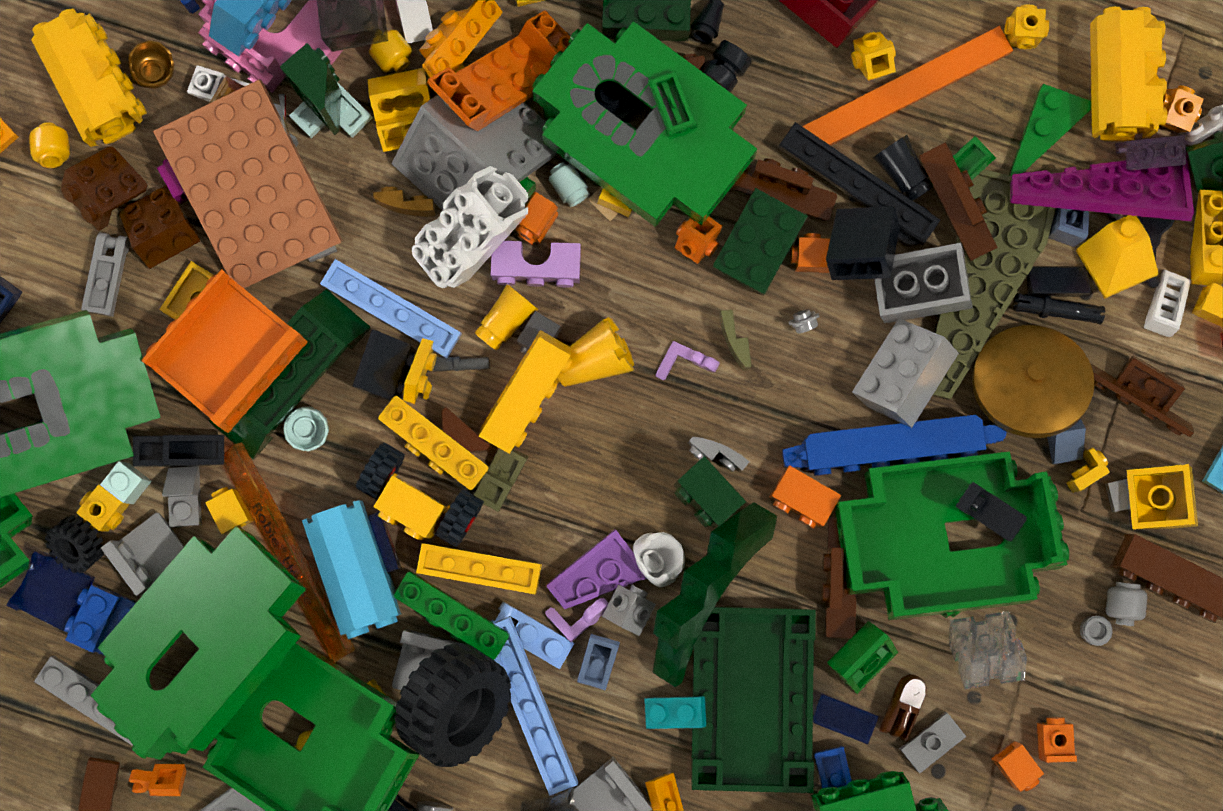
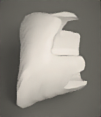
M665 532L643 534L633 545L634 557L639 570L657 587H665L673 583L685 566V555L682 545L670 534Z

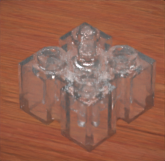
M1009 611L985 614V621L975 622L974 616L950 620L949 646L954 660L959 661L958 671L965 689L989 686V679L998 678L1001 684L1025 680L1027 655L1020 638L1015 639L1016 627Z

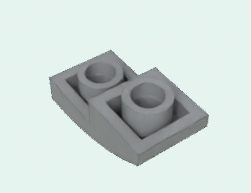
M692 437L688 442L691 446L689 451L697 459L700 460L705 456L711 462L719 454L722 457L719 461L731 472L735 469L741 472L750 462L731 448L712 440Z

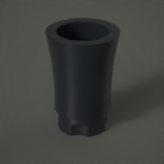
M908 135L900 138L873 157L890 176L902 194L905 192V196L912 201L934 187L927 178L928 174L917 157Z

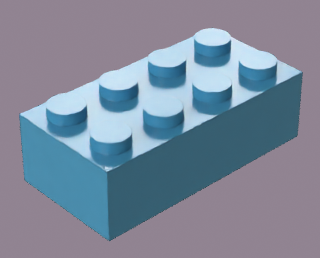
M216 0L213 6L209 37L237 56H240L246 48L249 50L253 48L259 38L258 34L263 28L268 30L276 18L275 14L279 9L284 11L291 0Z

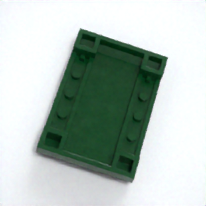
M714 607L693 648V696H705L706 727L692 728V790L813 793L815 609Z

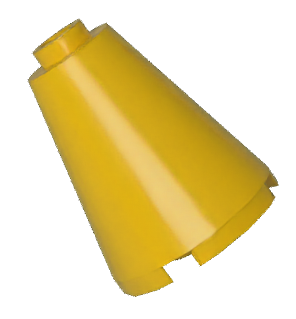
M607 317L569 346L571 347L570 358L573 361L565 374L559 373L555 383H561L564 387L629 373L634 370L633 366L635 365L625 339H621L618 333H614L619 328L612 318Z

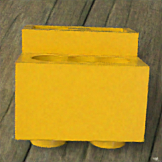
M423 68L368 79L369 99L383 152L400 148L420 107L432 99L426 72Z

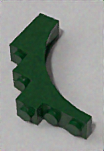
M753 502L711 531L706 556L684 571L680 594L657 610L653 634L659 638L652 671L654 674L675 688L683 682L688 661L705 622L722 594L744 565L763 546L772 540L777 515Z

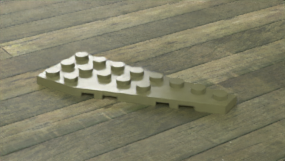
M984 169L972 180L974 186L969 188L973 198L975 199L980 196L987 213L982 216L998 248L970 261L963 247L973 308L938 314L934 333L944 336L959 354L932 395L934 397L946 400L952 398L969 371L971 364L982 350L989 335L995 329L1018 292L1017 290L1048 243L1055 208L1011 203L1010 182L1012 176ZM958 235L956 237L955 244L961 243Z

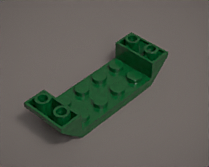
M327 289L304 304L287 322L290 327L308 341L307 344L233 429L227 433L209 420L210 423L253 460L273 439L270 434L347 347L353 349L371 329L366 322Z

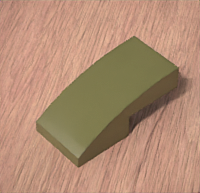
M723 310L720 312L719 318L726 344L743 371L749 370L751 368L748 337L736 339L733 310Z
M499 448L474 496L483 500L484 505L499 512L529 456L514 448L510 454Z

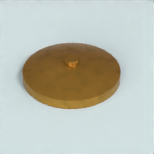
M1022 325L1000 332L984 345L973 369L972 385L979 407L998 427L1022 437L1045 438L1065 432L1083 417L1093 397L1094 374L1090 361L1084 351L1068 336L1048 327Z

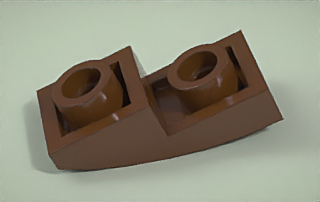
M93 757L88 759L78 811L112 810L120 762Z

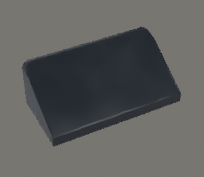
M1032 267L1027 275V295L1086 297L1091 294L1086 267Z

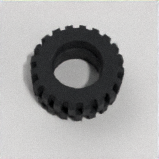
M458 643L446 645L444 649H436L429 658H424L419 663L418 669L412 671L409 675L407 685H403L400 692L401 699L397 701L395 708L398 713L395 715V724L400 739L422 757L439 767L458 766V764L470 761V757L481 753L482 748L485 745H489L493 740L492 736L496 730L499 731L501 728V721L509 710L507 704L511 701V692L509 690L511 689V684L504 667L473 646Z

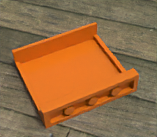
M221 269L218 274L213 275L207 281L204 290L188 302L186 310L181 316L167 326L166 333L158 342L149 346L146 355L141 361L151 367L206 414L213 423L229 433L308 341Z

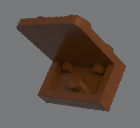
M110 146L64 171L61 191L65 199L72 202L81 211L84 220L89 224L92 223L100 231L108 226L112 210L144 193L148 185L114 147Z
M167 185L129 204L119 213L132 248L149 269L201 241L198 233L184 216L179 202L173 198Z

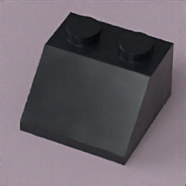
M372 329L352 386L365 394L391 401L394 396L403 398L405 378L416 355L414 353L415 348L411 344Z

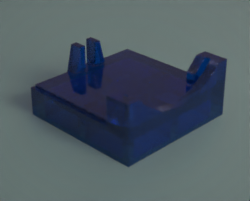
M34 551L24 580L9 599L6 606L16 611L22 610L64 631L68 619L72 615L76 616L81 607L77 604L80 593L84 588L89 589L96 577L86 572L80 574L78 572L71 573L70 568L68 570L63 569V563L58 565L55 562L57 560L56 557H51L50 554L44 551Z

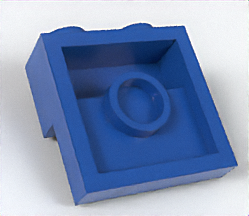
M91 585L89 589L84 588L77 600V604L81 606L77 616L72 615L65 625L64 632L68 633L65 640L90 652L104 655L98 647L136 604V601L100 585Z

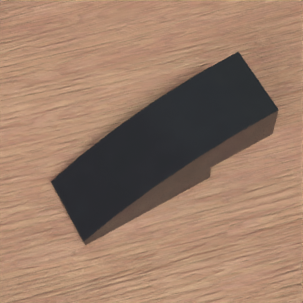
M224 435L133 436V466L184 467L224 465Z

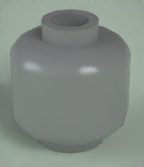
M1116 582L1115 587L1108 589L1106 614L1109 617L1116 618L1115 624L1134 626L1135 621L1143 620L1146 617L1148 595L1146 591L1140 589L1141 585Z

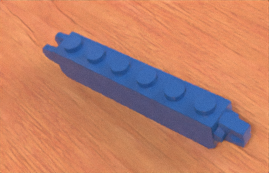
M977 415L917 421L912 428L900 423L810 434L804 439L802 445L783 449L782 458L784 468H787L789 465L794 468H805L806 471H813L814 476L832 474V468L843 467V473L861 471L860 465L872 464V468L890 466L892 461L910 464L918 463L919 458L930 457L931 461L949 459L948 455L960 454V457L976 456L979 451L986 450L987 444H995L1006 439L1007 432L997 425L983 426V420Z

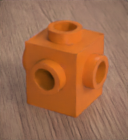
M710 217L707 218L702 226L692 218L688 221L685 220L676 232V235L679 237L674 248L699 264L705 256L710 258L719 246L717 238L722 225Z

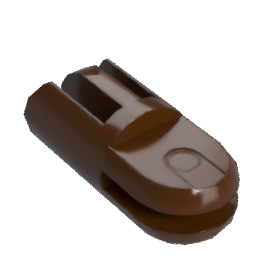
M908 674L900 679L879 728L880 732L889 733L893 737H899L903 741H908L927 692L923 679L913 674Z

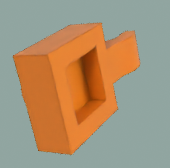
M155 764L153 771L132 770L129 783H134L132 787V792L144 793L148 790L150 796H181L187 771L185 764Z

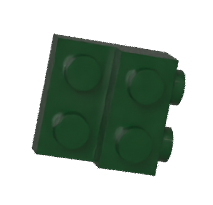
M1223 131L1214 133L1215 139L1186 147L1197 196L1200 190L1223 191Z

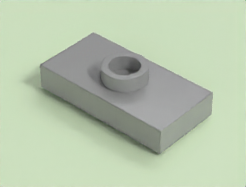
M944 712L899 749L920 774L963 740L966 735L951 716Z

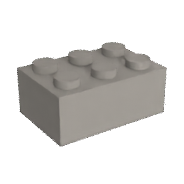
M961 243L897 254L894 257L891 278L875 279L879 312L884 324L897 322L898 318L908 320L973 308L965 255Z
M898 318L852 393L868 408L912 428L959 353L944 336Z

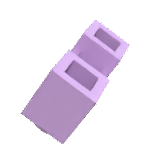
M503 241L491 255L492 280H497L498 285L505 286L506 284L510 286L515 285V281H527L528 286L534 287L544 286V282H556L557 287H573V283H580L581 244L551 242V253L548 260L540 265H531L523 258L522 241Z

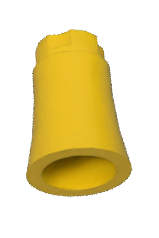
M506 284L498 300L480 322L482 325L475 331V334L497 351L502 343H506L512 334L539 309L510 285Z

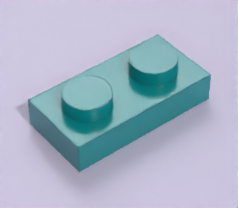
M705 696L645 698L646 729L706 727Z

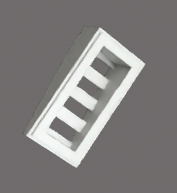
M1163 270L1159 278L1160 283L1156 287L1146 316L1144 328L1163 336L1171 337L1180 329L1191 279ZM1167 284L1180 288V291L1178 292L1166 286ZM1164 295L1176 299V302L1164 298ZM1161 307L1172 310V313L1162 310Z

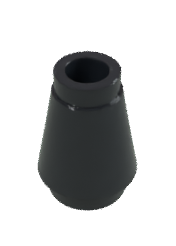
M708 0L691 24V35L696 40L703 43H711L713 39L717 38L724 3L721 0Z

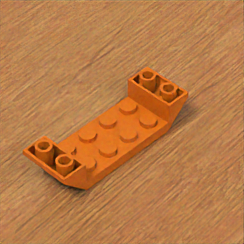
M544 10L527 20L517 37L456 73L450 67L429 78L427 83L468 127L479 131L533 97L532 85L540 74L543 73L545 75L552 67L550 63L559 51L564 52L570 45L568 43L570 36Z

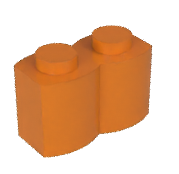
M533 192L525 204V208L528 207V214L516 227V232L519 233L517 237L531 246L533 243L539 245L559 215L557 212L558 207L552 201L537 192Z

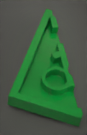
M1042 84L1016 152L1009 176L1025 172L1092 109L1091 101Z

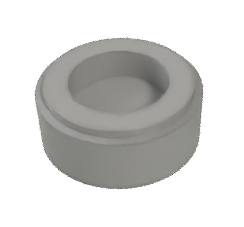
M1089 616L1080 625V635L1086 643L1101 646L1111 639L1112 626L1104 617Z

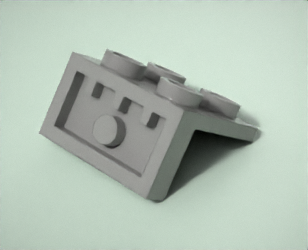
M155 513L121 540H110L101 549L134 594L142 596L184 548V545L162 515Z
M409 629L403 630L400 643H403L392 687L401 690L403 685H407L411 672L418 669L419 663L424 658H429L436 649H444L446 645L458 644L460 642Z
M614 757L568 793V798L578 811L652 810L649 800Z

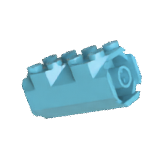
M361 500L354 501V506L339 505L312 515V519L306 518L302 520L340 635L346 634L348 639L370 632L368 628L370 625L375 624L378 629L398 622L396 616L401 614L397 600L394 598L396 590L391 575L387 573L377 544L379 540L371 518L368 517L364 503Z

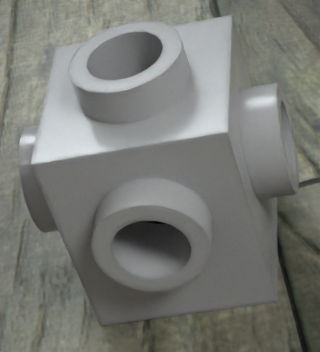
M618 585L602 617L640 636L656 604L647 600L646 596L648 593L632 585L629 590Z

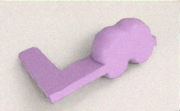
M673 341L656 372V377L665 380L677 356L689 360L712 373L716 372L720 362Z
M604 598L596 600L572 626L552 607L545 614L570 642H573L590 625H594L599 620V617L603 615L609 603Z

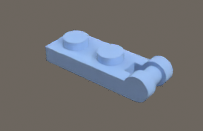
M503 601L499 607L500 613L496 620L492 619L491 622L494 623L509 616L518 620L515 628L523 648L560 669L575 643L570 642L566 637Z

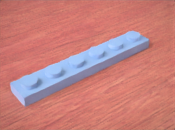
M509 616L496 621L494 624L507 631L510 637L494 661L504 667L511 684V689L509 690L511 692L512 706L549 796L577 786L578 779L512 618Z

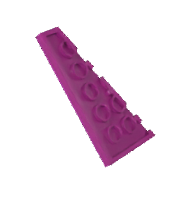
M1179 153L1176 155V158L1172 159L1155 156L1151 158V161L1140 163L1131 159L1092 164L1089 169L1085 170L1068 167L1064 169V172L1053 174L1046 170L1012 174L1010 182V202L1013 204L1191 221L1194 215L1187 153Z

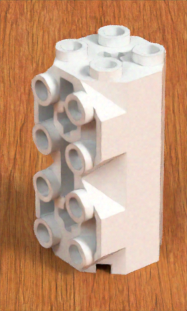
M492 166L476 172L467 184L454 189L443 203V211L440 213V216L426 224L415 237L412 255L438 287L446 288L450 286L455 288L468 281L528 214V207L525 208V203L528 201V193L512 174L507 172L503 175L495 173L497 168Z

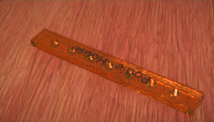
M240 442L233 445L224 453V467L272 555L306 588L297 600L329 659L335 663L356 649L346 634L340 635L330 602L243 443Z

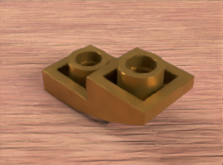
M383 187L380 189L381 192H373V198L376 203L388 210L411 216H437L436 205L433 199H428V196H413L410 198L411 201H406V195L403 190H398L397 187Z

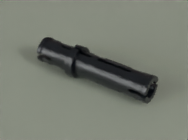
M1017 293L1014 298V302L1017 303V305H1013L1015 312L1038 314L1040 318L1052 316L1097 323L1099 325L1103 323L1105 315H1100L1105 313L1104 306L1051 299L1049 295L1037 297Z

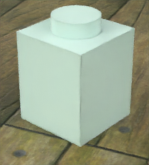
M118 461L100 485L122 503L134 504L152 481L130 463Z

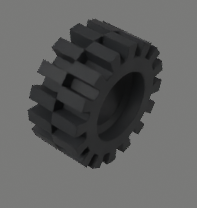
M75 515L65 517L47 532L45 540L48 541L46 547L52 549L49 554L51 557L56 556L57 560L55 562L58 565L63 563V569L68 570L70 568L71 573L78 572L80 574L89 569L104 555L101 549L103 545L100 544L103 542V539L96 536L98 531L96 528L93 530L90 528V522L83 523V518H75Z

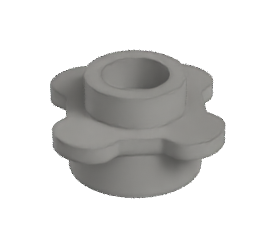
M805 309L793 315L794 319L790 320L788 324L795 328L796 333H804L818 326L817 318L820 316L815 311L810 312L809 309Z

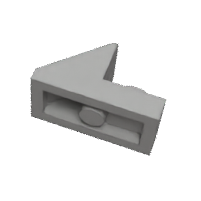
M199 466L168 468L162 496L168 497L169 527L202 525Z

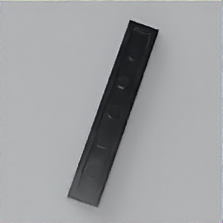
M796 122L778 146L780 150L866 208L895 206L900 231L922 246L940 222L939 218Z

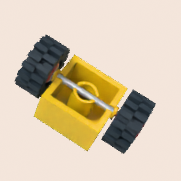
M385 442L381 443L365 465L363 472H361L356 488L377 500L373 507L380 511L377 515L378 517L392 525L403 524L406 526L403 531L417 540H423L424 537L432 539L435 534L452 546L458 547L477 518L484 501L463 489L451 506H445L398 478L397 473L403 463L405 454Z

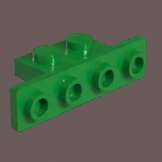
M413 572L406 573L394 594V598L423 615L427 622L433 626L442 627L450 632V635L455 640L473 646L493 660L498 657L510 637L507 631Z

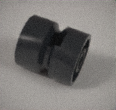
M723 40L712 54L714 60H707L700 71L731 93L738 83L736 77H742L752 64V60L741 48L729 41Z

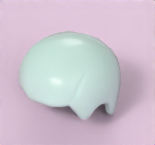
M305 406L289 413L285 419L283 431L285 440L293 448L308 452L319 448L325 443L329 426L327 418L320 410Z

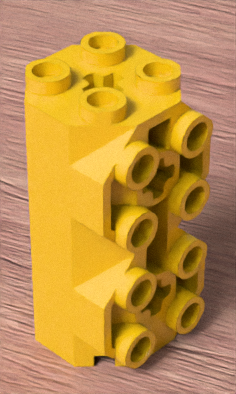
M1116 6L1103 9V15L1096 16L1090 23L1092 137L1094 138L1100 135V140L1128 142L1135 140L1136 134L1142 133V139L1158 132L1159 125L1166 124L1167 109L1163 107V96L1166 93L1167 82L1165 78H1159L1157 75L1158 68H1163L1166 62V51L1162 50V39L1165 35L1166 26L1164 21H1158L1155 16L1151 15V8L1138 7L1133 10H1122L1121 7Z
M72 8L62 11L59 17L49 22H41L35 25L32 29L34 36L31 40L83 141L90 147L98 146L97 140H103L104 144H111L133 133L136 129L133 123L137 121L140 124L143 121L142 116L147 114V111L140 99H136L131 90L134 89V86L127 74L122 73L118 65L121 64V61L114 49H110L105 40L108 39V36L101 24H97L91 14L77 13Z

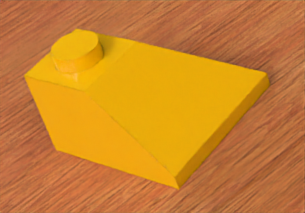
M1128 215L1106 225L1076 249L1077 254L1104 299L1158 275L1150 237L1137 216Z

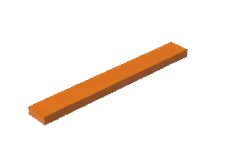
M998 26L802 127L831 146L1011 54L1013 49L1001 27Z

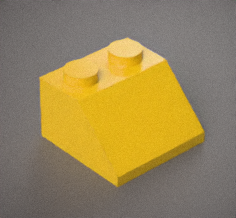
M1189 464L1126 470L1133 530L1198 526L1192 467Z

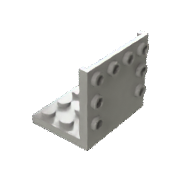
M437 95L420 107L391 164L428 198L433 199L434 203L443 210V203L454 189L467 184L476 172L492 166L497 168L495 173L503 175L505 172L510 173L520 183L556 156L557 153L543 143L542 134L544 132H542V128L546 121L525 102L483 129L476 131L468 127L446 102Z

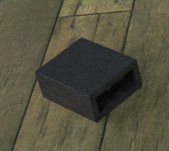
M895 206L837 209L826 256L832 280L891 278L900 230Z

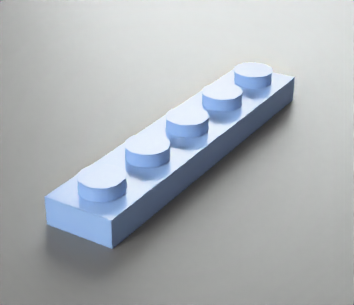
M336 259L320 283L323 287L420 343L422 338L434 341L433 351L446 359L462 335L460 331Z

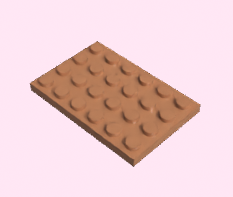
M261 79L153 131L226 273L243 288L343 241Z

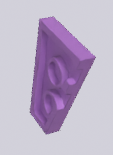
M614 529L548 582L546 587L561 606L567 609L615 590L618 585L625 587L628 584L647 578L639 570L634 552Z

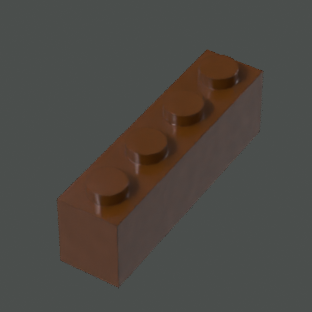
M1136 534L1125 535L1111 564L1112 567L1119 570L1118 575L1131 582H1135L1137 579L1146 584V590L1160 596L1165 593L1173 597L1172 603L1182 608L1189 609L1191 606L1199 610L1198 615L1205 620L1216 623L1217 620H1223L1222 577Z

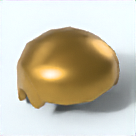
M147 40L138 43L129 54L130 73L133 80L143 88L157 89L165 86L172 78L174 72V61L170 50L162 43Z

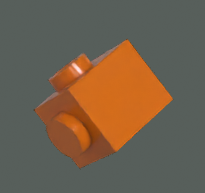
M807 233L803 235V238L799 237L796 246H791L790 263H795V272L830 273L826 262L830 239L821 238V235L816 233Z

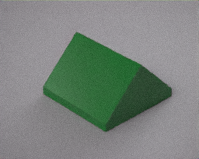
M868 621L827 664L858 694L899 652L890 637Z

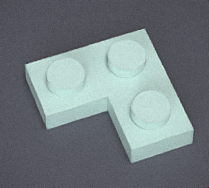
M337 82L341 90L339 126L353 138L372 119V116ZM304 102L289 115L311 139L325 126Z

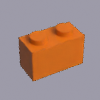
M790 465L784 470L769 498L775 500L773 503L774 507L787 514L792 510L800 515L798 519L800 522L813 529L816 525L819 527L825 525L841 497L837 492Z

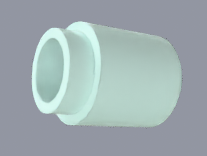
M562 162L550 171L552 175L548 180L563 203H568L570 207H574L589 196L586 190L588 186L572 164L566 165L565 162Z

